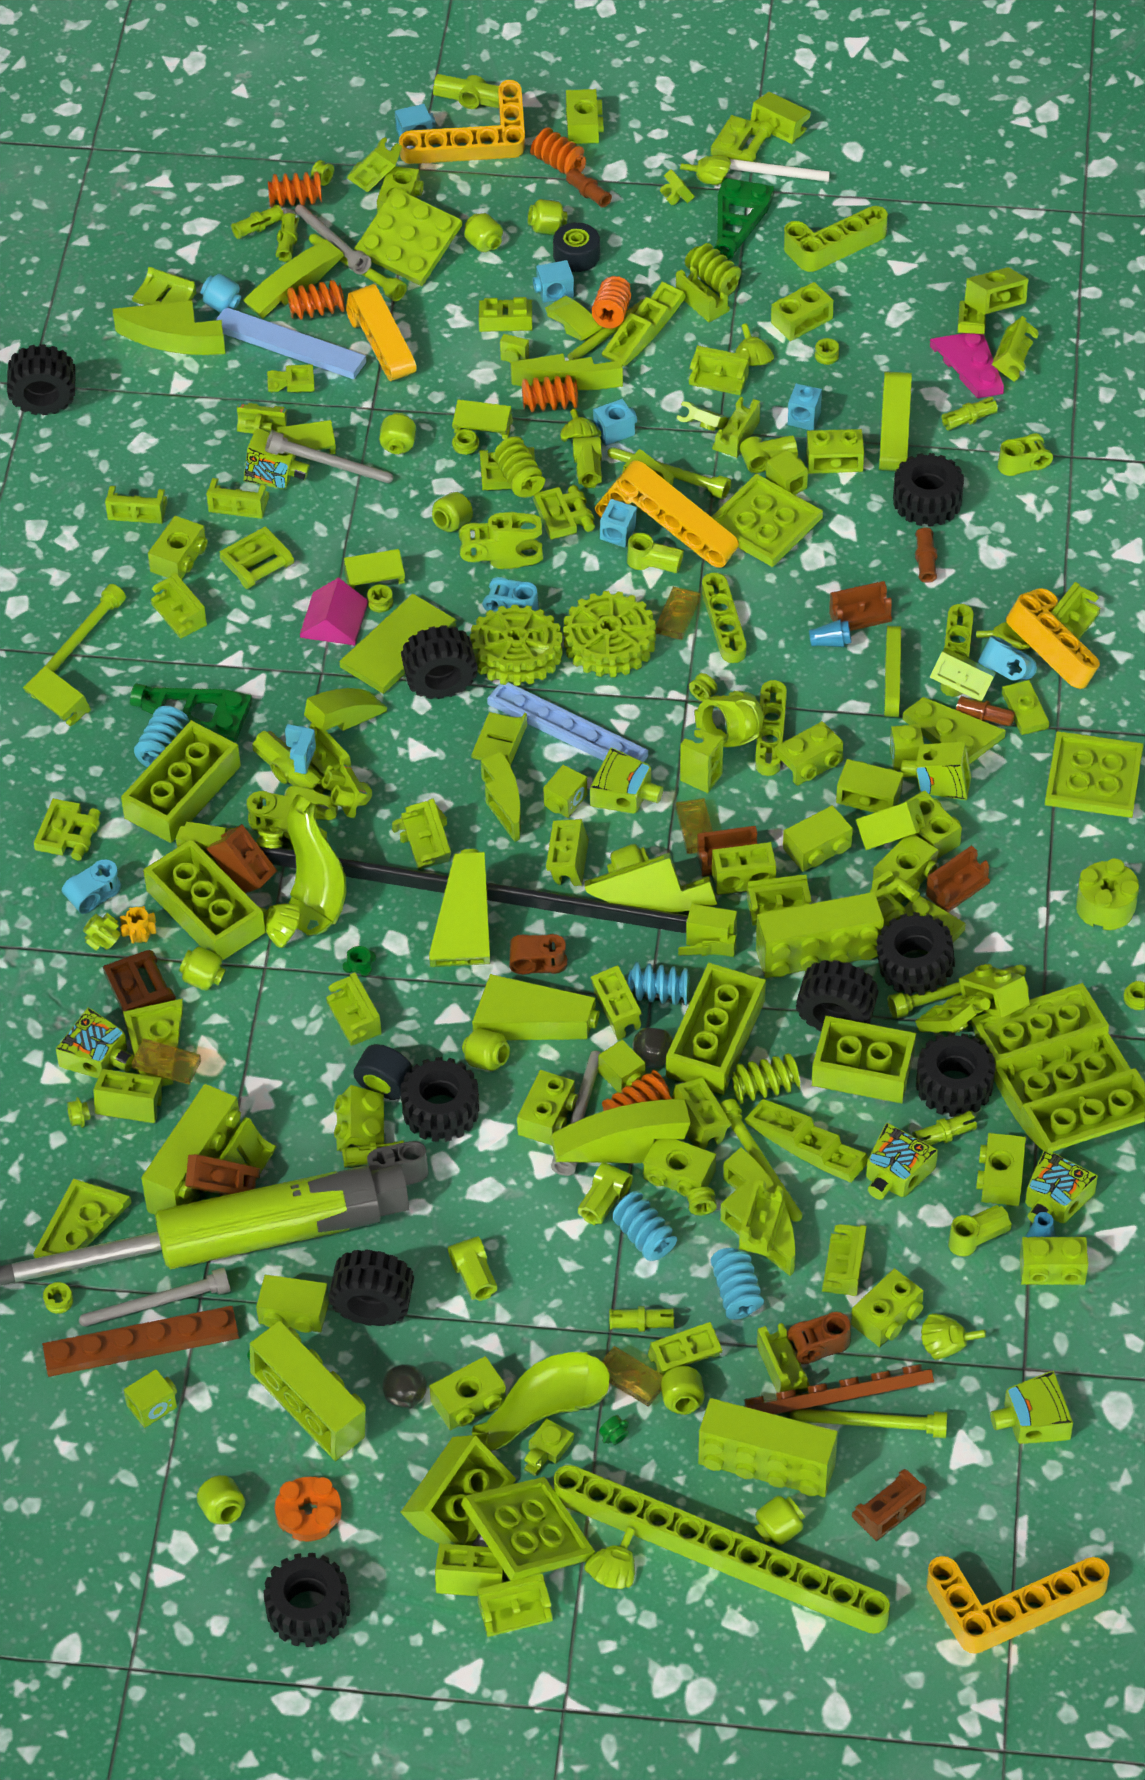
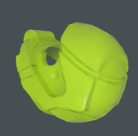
M733 691L728 696L716 695L702 700L703 702L698 706V709L694 710L696 728H700V730L716 737L718 735L722 736L723 747L741 746L755 740L760 735L759 731L764 721L763 710L760 703L756 700V696L745 691ZM714 707H718L725 717L727 734L721 729H717L713 722L712 714Z

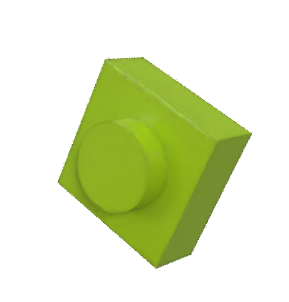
M503 334L500 339L501 360L513 362L529 359V340Z

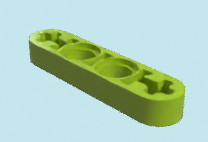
M709 573L702 579V595L718 648L723 660L728 663H739L746 657V640L727 579L722 574ZM712 585H715L716 588H718L717 594H714V588ZM717 604L728 606L723 611L716 610L713 607ZM722 625H732L734 629L725 632L720 627ZM733 641V645L736 651H733L732 648H729L730 642Z
M955 604L949 608L944 648L946 647L967 658L970 655L974 615L973 610L968 605ZM958 616L963 617V625H957ZM953 636H962L965 638V641L956 643L951 638ZM940 683L941 691L947 696L957 697L963 694Z
M887 626L884 717H899L901 626Z
M777 680L765 682L761 687L760 705L764 716L768 713L779 715V718L776 720H768L764 717L763 725L759 731L760 735L757 738L755 767L760 774L765 776L777 774L782 764V761L775 755V746L783 743L787 690L786 686ZM771 693H777L776 703L770 702ZM767 735H773L778 740L769 743L762 738ZM766 753H772L771 763H765Z

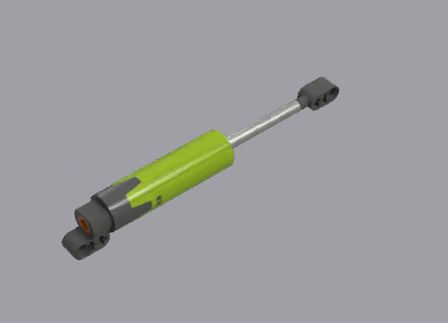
M417 1141L381 1147L369 1153L367 1157L368 1165L160 1209L157 1210L155 1215L157 1232L0 1266V1286L160 1250L162 1251L165 1265L171 1270L380 1223L381 1216L409 1210L406 1185L421 1182L429 1174L426 1148Z

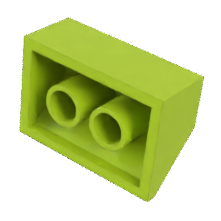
M476 1435L452 1437L400 1513L420 1534L437 1543L471 1546L480 1533L461 1506L464 1497L511 1485L516 1481V1478Z

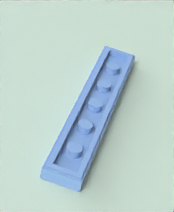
M230 308L224 309L216 319L222 320L223 334L351 379L356 378L367 362L366 355Z
M509 682L506 685L499 684L487 698L488 705L512 717H521L524 713H527V723L602 761H604L610 748L621 751L642 762L648 757V749Z

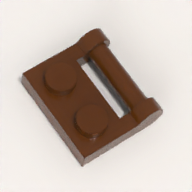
M146 950L103 966L106 979L122 1012L176 1000L173 990L167 987L156 964L158 959L154 951ZM138 968L146 969L156 991L148 992Z

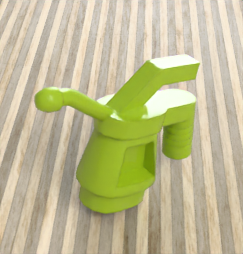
M890 870L873 880L870 892H875L884 919V926L888 927L890 926V920L893 918L899 920L901 919L900 915L905 914V907L894 898L895 895L901 893L911 902H915L920 896L917 890L901 878L881 888L895 878Z

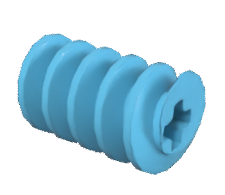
M171 706L158 707L145 727L144 733L140 736L139 742L135 745L134 753L138 761L148 768L189 723L188 716Z
M636 962L632 970L629 971L627 984L632 993L635 991L638 1001H641L644 994L647 993L649 1002H653L657 994H659L660 1002L663 1004L671 996L673 1005H677L681 997H683L684 1004L687 1006L690 988V977L687 968H684L681 975L678 976L675 966L671 967L668 974H665L663 965H660L657 972L653 973L650 963L647 964L644 971H641L639 962Z
M638 1190L629 1193L618 1203L612 1215L613 1221L620 1226L624 1234H627L628 1239L635 1243V1247L642 1252L646 1260H659L673 1249L678 1239L675 1236H671L673 1229L669 1225H665V1220L662 1216L657 1217L658 1211L655 1208H650V1202L647 1199H643V1194Z
M735 1248L720 1249L711 1257V1265L713 1266V1273L719 1287L720 1297L723 1299L726 1317L733 1320L749 1316L764 1304L763 1297L759 1295L761 1289L757 1285V1276L753 1274L754 1266L750 1263L751 1255L747 1252H739Z

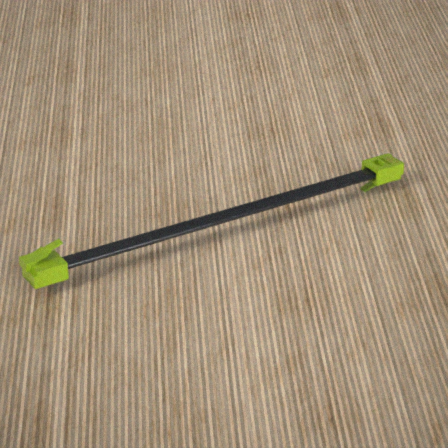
M186 821L185 826H180L176 844L179 847L192 839L218 865L207 848L212 843L221 840L223 833L234 828ZM259 846L273 865L296 868L294 850ZM339 858L346 877L445 893L449 877L446 875ZM486 882L488 901L686 933V945L690 946L679 947L678 956L702 954V957L708 955L734 957L737 911L691 904L687 916Z

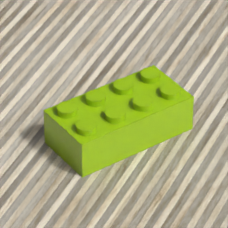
M191 720L121 796L124 819L172 843L176 839L180 826H185L186 821L191 822L241 767L238 744Z
M192 839L143 869L147 892L202 948L220 955L222 961L266 933L263 911Z
M875 892L757 914L756 953L764 978L783 977L787 974L806 971L812 964L816 962L821 963L823 960H838L846 963L858 960H871L878 957L877 938L878 935H882L881 929L884 926V919Z
M708 962L666 1055V1077L683 1083L703 1077L712 1092L724 1095L732 1078V1072L735 1071L764 1005L766 980Z
M207 1084L202 1086L141 1177L147 1212L156 1215L157 1210L197 1202L201 1193L207 1192L185 1186L188 1155L197 1154L219 1159L241 1124V1112L239 1111L236 1096Z
M279 1320L249 1343L250 1373L328 1455L336 1461L365 1438L366 1406L357 1394L351 1395L347 1391L343 1380L336 1372H329L323 1366V1361L315 1350H308L301 1343L299 1334L292 1327L287 1328Z
M710 1398L699 1429L698 1464L704 1465L713 1471L723 1470L735 1473L743 1479L753 1478L765 1481L777 1488L787 1487L799 1490L807 1496L818 1495L826 1497L836 1464L838 1431Z

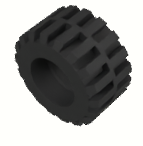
M40 344V346L30 345L29 348H21L18 353H14L11 356L7 370V392L9 400H12V404L15 407H20L21 411H29L33 415H37V413L48 415L51 412L53 414L59 413V409L65 410L68 404L73 402L76 367L71 356H67L64 350L58 351V347H46L45 344Z
M920 453L917 454V457H908L906 462L902 461L899 464V469L895 471L894 508L898 509V514L901 517L906 516V521L910 523L914 521L919 526L928 524L929 527L934 526L936 523L942 525L945 524V520L951 521L954 515L959 513L960 506H962L964 475L961 474V468L955 466L956 462L952 459L946 460V456H935V453H929V455Z
M441 625L436 628L435 626L429 627L425 631H418L417 635H412L408 639L409 642L403 645L401 657L407 684L410 690L416 692V695L420 697L426 696L428 699L434 697L442 699L446 696H455V693L466 690V686H471L474 682L473 679L477 677L478 668L471 639L467 636L466 632L463 630L459 631L457 627L447 628V625Z
M913 912V916H907L906 913L900 915L901 919L899 920L893 918L889 921V927L884 926L881 929L882 935H878L876 946L880 973L884 977L885 983L888 986L893 985L894 990L897 992L905 990V994L912 995L913 992H918V995H925L927 990H930L931 993L936 991L937 985L944 986L947 983V977L951 978L953 967H955L953 940L949 928L943 926V921L939 918L933 920L932 915L927 913L925 916H920V912ZM912 950H925L929 952L919 958L903 956Z
M838 960L816 962L805 971L796 1001V1010L799 1012L801 1019L806 1020L809 1026L815 1027L818 1031H822L825 1016L870 1024L879 993L876 981L872 980L873 977L869 973H865L862 968L855 967L851 963H843Z
M955 1032L948 1033L947 1037L941 1034L936 1036L935 1042L929 1040L926 1043V1048L921 1049L917 1064L916 1090L919 1091L921 1101L926 1100V1106L929 1109L936 1108V1113L938 1114L949 1113V1117H956V1114H964L971 1110L974 1113L978 1112L981 1109V1105L985 1106L988 1103L989 1096L993 1092L995 1075L993 1053H989V1047L986 1044L980 1045V1039L976 1037L970 1039L968 1034L962 1033L961 1036H955ZM960 1071L967 1074L968 1077L953 1079L942 1073Z
M435 1057V1061L431 1062L429 1059L423 1060V1065L421 1066L418 1064L414 1065L412 1073L407 1072L404 1076V1082L401 1083L402 1113L406 1125H409L410 1130L414 1134L419 1132L420 1138L426 1140L427 1137H431L433 1142H439V1139L443 1138L447 1142L452 1141L453 1136L457 1138L464 1136V1130L470 1131L473 1128V1122H477L479 1111L477 1079H474L472 1070H466V1065L462 1062L455 1064V1059L448 1058L447 1061H443L442 1057ZM438 1095L454 1098L443 1104H434L427 1101L431 1097Z
M354 1250L352 1253H345L342 1257L338 1258L335 1264L329 1292V1303L335 1312L340 1313V1316L350 1319L355 1323L368 1326L396 1324V1321H402L408 1313L414 1283L413 1271L407 1267L404 1261L398 1260V1257L386 1254L385 1252Z
M301 1553L294 1554V1559L291 1561L288 1558L281 1560L280 1568L277 1566L273 1567L271 1577L266 1578L265 1590H263L267 1619L273 1632H279V1638L284 1642L290 1638L291 1644L298 1647L300 1642H304L306 1647H313V1642L319 1641L320 1645L327 1643L328 1636L334 1639L339 1635L338 1627L344 1629L347 1624L346 1617L350 1615L348 1584L344 1572H340V1566L336 1562L330 1564L329 1558L324 1555L318 1559L316 1558V1553H308V1557H301ZM306 1591L317 1592L325 1597L322 1602L311 1608H298L289 1603L293 1597Z

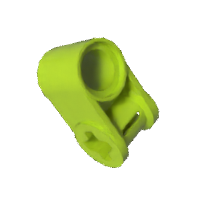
M1034 433L1025 437L1005 440L1000 447L997 467L1002 474L1015 476L1020 473L1046 468L1052 462L1053 455L1050 450L1045 448L1043 437L1038 433Z

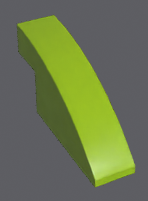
M192 300L113 309L115 331L139 344L167 352L188 355L225 354L222 320L195 323Z
M670 852L586 880L584 885L587 893L609 903L663 912L689 911L691 904L703 906L717 905V897L709 876L684 885L680 884Z
M685 1099L655 1100L599 1112L556 1131L551 1135L550 1139L556 1162L643 1163L653 1145L654 1139H685L691 1122Z
M742 1147L724 1161L723 1180L736 1190L721 1203L720 1219L738 1235L740 1234V1227L755 1180H764L766 1183L765 1189L768 1192L775 1193L776 1186L770 1176ZM785 1206L771 1255L765 1257L791 1276L795 1271V1241L792 1223Z

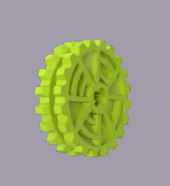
M603 591V594L597 596L595 593L590 594V599L588 600L581 598L578 600L577 607L571 606L569 609L570 616H565L564 648H567L566 655L568 658H573V664L576 667L583 666V672L589 673L594 671L596 676L602 677L604 673L609 674L610 677H616L617 673L620 672L624 675L630 674V669L638 670L642 667V661L648 662L650 660V652L655 650L656 633L654 630L656 629L655 620H652V611L646 610V603L643 601L636 602V597L633 595L625 597L623 592L617 591L615 595H611L609 591Z
M512 605L511 608L507 609L504 606H500L498 611H487L486 617L479 616L476 619V625L471 627L470 639L477 663V672L480 675L487 674V679L490 681L498 679L500 684L503 685L513 682L514 686H520L521 682L533 684L534 679L544 680L547 672L553 674L556 671V665L561 663L562 633L560 632L559 623H554L553 616H545L544 611L541 609L534 611L532 606L527 605L524 608Z

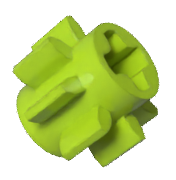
M106 913L104 917L98 914L93 915L83 928V932L87 934L85 936V943L95 951L100 946L108 950L120 936V931L117 930L119 926L117 924L118 921L109 913Z

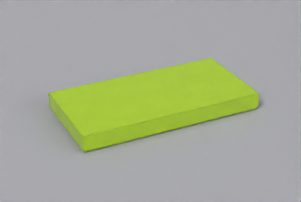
M412 593L339 661L340 668L384 694L405 674L401 651H403V645L409 642L408 639L412 635H417L418 631H425L429 627L435 626L436 628L441 625H447V628L456 627V619Z

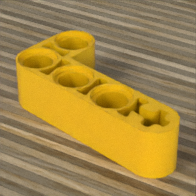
M371 284L349 292L346 305L348 319L354 328L361 326L388 380L392 382L416 373L417 368L413 355L377 286Z
M1043 588L1021 594L1006 616V622L1067 683L1075 688L1084 689L1100 666L1098 658L1051 613L1058 604L1055 594Z

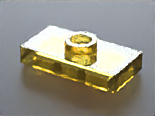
M673 586L656 624L655 633L683 640L699 603L700 593Z
M704 798L676 802L675 809L687 854L697 853L698 833L713 832Z
M143 1039L132 1061V1067L190 1085L201 1063V1055Z
M614 1346L601 1361L609 1372V1383L649 1407L661 1392L663 1375Z

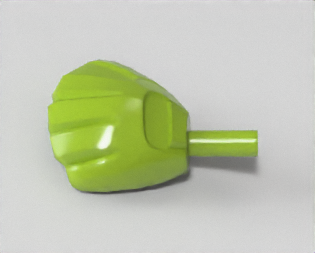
M712 155L700 159L698 165L681 163L680 170L696 172L697 178L705 184L720 185L730 169L731 161L723 155Z
M747 323L742 324L741 327L745 339L736 348L735 353L749 356V366H761L770 363L774 359V354L769 346L758 337L751 336Z
M576 409L570 411L572 420L565 424L560 432V439L563 442H567L572 437L601 436L598 426L589 419L579 417Z
M1007 622L994 627V630L976 631L977 638H989L992 635L1009 642L1018 650L1030 647Z
M290 903L273 905L268 910L259 907L263 911L268 937L277 947L284 948L298 927L301 916L299 912L300 907Z
M938 1313L929 1314L921 1329L922 1343L926 1351L936 1360L949 1357L961 1351L967 1346L968 1340L986 1337L985 1329L966 1333L965 1328L955 1319Z
M627 1527L620 1546L612 1545L602 1548L586 1561L584 1570L599 1584L612 1589L630 1588L632 1586L635 1564L633 1553L627 1549L635 1530Z

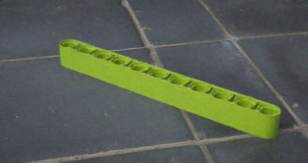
M564 1465L558 1468L554 1474V1491L566 1508L626 1532L627 1527L635 1530L633 1535L867 1633H880L888 1625L890 1603L887 1596L880 1591L579 1467ZM565 1484L575 1485L572 1488L563 1487ZM596 1496H601L605 1499L597 1501L592 1498ZM625 1509H633V1510H635V1511L632 1512V1513H625V1512H623V1510H625ZM662 1521L666 1524L658 1526L654 1525L653 1522ZM690 1533L694 1534L695 1537L685 1538L683 1535ZM716 1546H723L726 1549L723 1551H718L713 1548ZM754 1559L757 1562L750 1564L744 1562V1560ZM778 1571L786 1572L787 1575L777 1576L774 1573ZM807 1584H815L818 1588L809 1589L805 1586ZM846 1597L849 1601L840 1602L836 1598ZM874 1609L878 1610L881 1613L878 1615L869 1614L867 1611Z

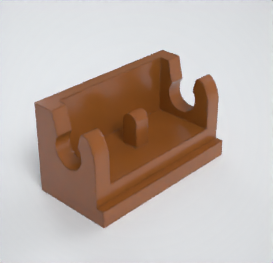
M885 581L831 592L829 614L832 621L834 622L841 619V622L848 621L850 631L892 622L891 598L886 597L887 586Z
M243 824L223 833L221 840L212 843L207 848L221 869L245 894L261 888L277 871Z
M756 826L698 833L697 856L702 877L712 875V850L757 844Z
M971 845L928 875L926 896L938 907L946 912H950L990 883L987 860L979 864L977 861V850Z
M906 1469L899 1472L900 1475L896 1477L893 1483L865 1505L858 1504L855 1507L856 1510L852 1512V1518L876 1542L925 1503L927 1487L920 1483Z

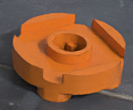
M301 1477L285 1482L280 1487V1493L275 1501L276 1520L279 1527L283 1531L285 1530L287 1533L292 1534V1538L305 1542L320 1540L330 1534V1529L336 1523L338 1524L341 1519L342 1507L340 1496L332 1486V1482L325 1477ZM308 1503L317 1506V1508L312 1509V1514H305V1511L300 1510V1508Z

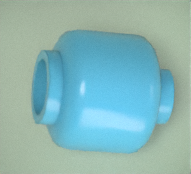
M217 274L214 277L210 275L200 292L203 295V302L220 313L226 308L235 310L242 298L239 295L240 286L223 274Z

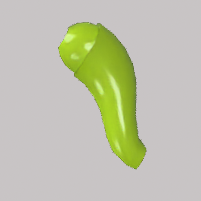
M297 794L292 801L287 817L288 831L296 855V877L290 893L291 899L289 903L300 907L299 912L301 916L297 928L307 936L318 935L327 931L332 924L335 925L343 910L346 896V876L341 861L324 838L314 818L316 805ZM310 920L318 922V926L310 930L307 929Z
M567 1352L550 1356L534 1364L519 1378L502 1405L487 1422L473 1426L472 1435H476L490 1451L498 1450L514 1440L533 1423L547 1416L560 1412H577L580 1409L590 1408L598 1404L606 1396L609 1387V1372L604 1363L598 1358L588 1355V1352Z

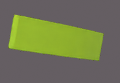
M325 239L281 266L260 283L243 301L251 310L264 319L280 302L285 306L288 304V288L292 287L297 294L298 287L303 285L306 292H308L309 284L315 285L344 254Z
M662 281L652 297H646L635 314L631 312L628 314L602 352V357L611 361L621 360L623 367L629 364L670 320L686 298L684 291Z
M563 354L510 362L512 385L522 386V380L527 379L531 386L533 378H538L542 385L544 377H548L551 384H553L555 376H559L562 383H564L566 375H570L573 382L576 379L577 390L623 387L621 360L594 364L592 357L565 361Z
M762 1099L745 1118L746 1124L775 1144L815 1167L850 1183L867 1165V1153L842 1144L839 1135L814 1126L810 1116Z

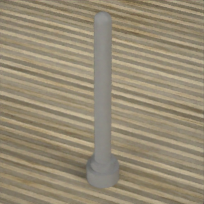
M299 204L295 207V212L343 252L350 269L356 274H364L369 270L371 258L363 251H354L303 205Z
M271 431L265 447V451L277 455L278 453L283 454L287 452L381 482L391 483L393 481V475L389 472L289 442L287 438L283 437L282 433Z
M595 1050L590 1053L570 1124L585 1117L598 1072L599 1051ZM553 1156L551 1168L559 1175L570 1176L575 1173L578 1162H556L555 1156Z
M225 1268L212 1270V1274L207 1275V1279L82 1314L79 1317V1323L86 1327L211 1291V1294L218 1292V1295L231 1292Z

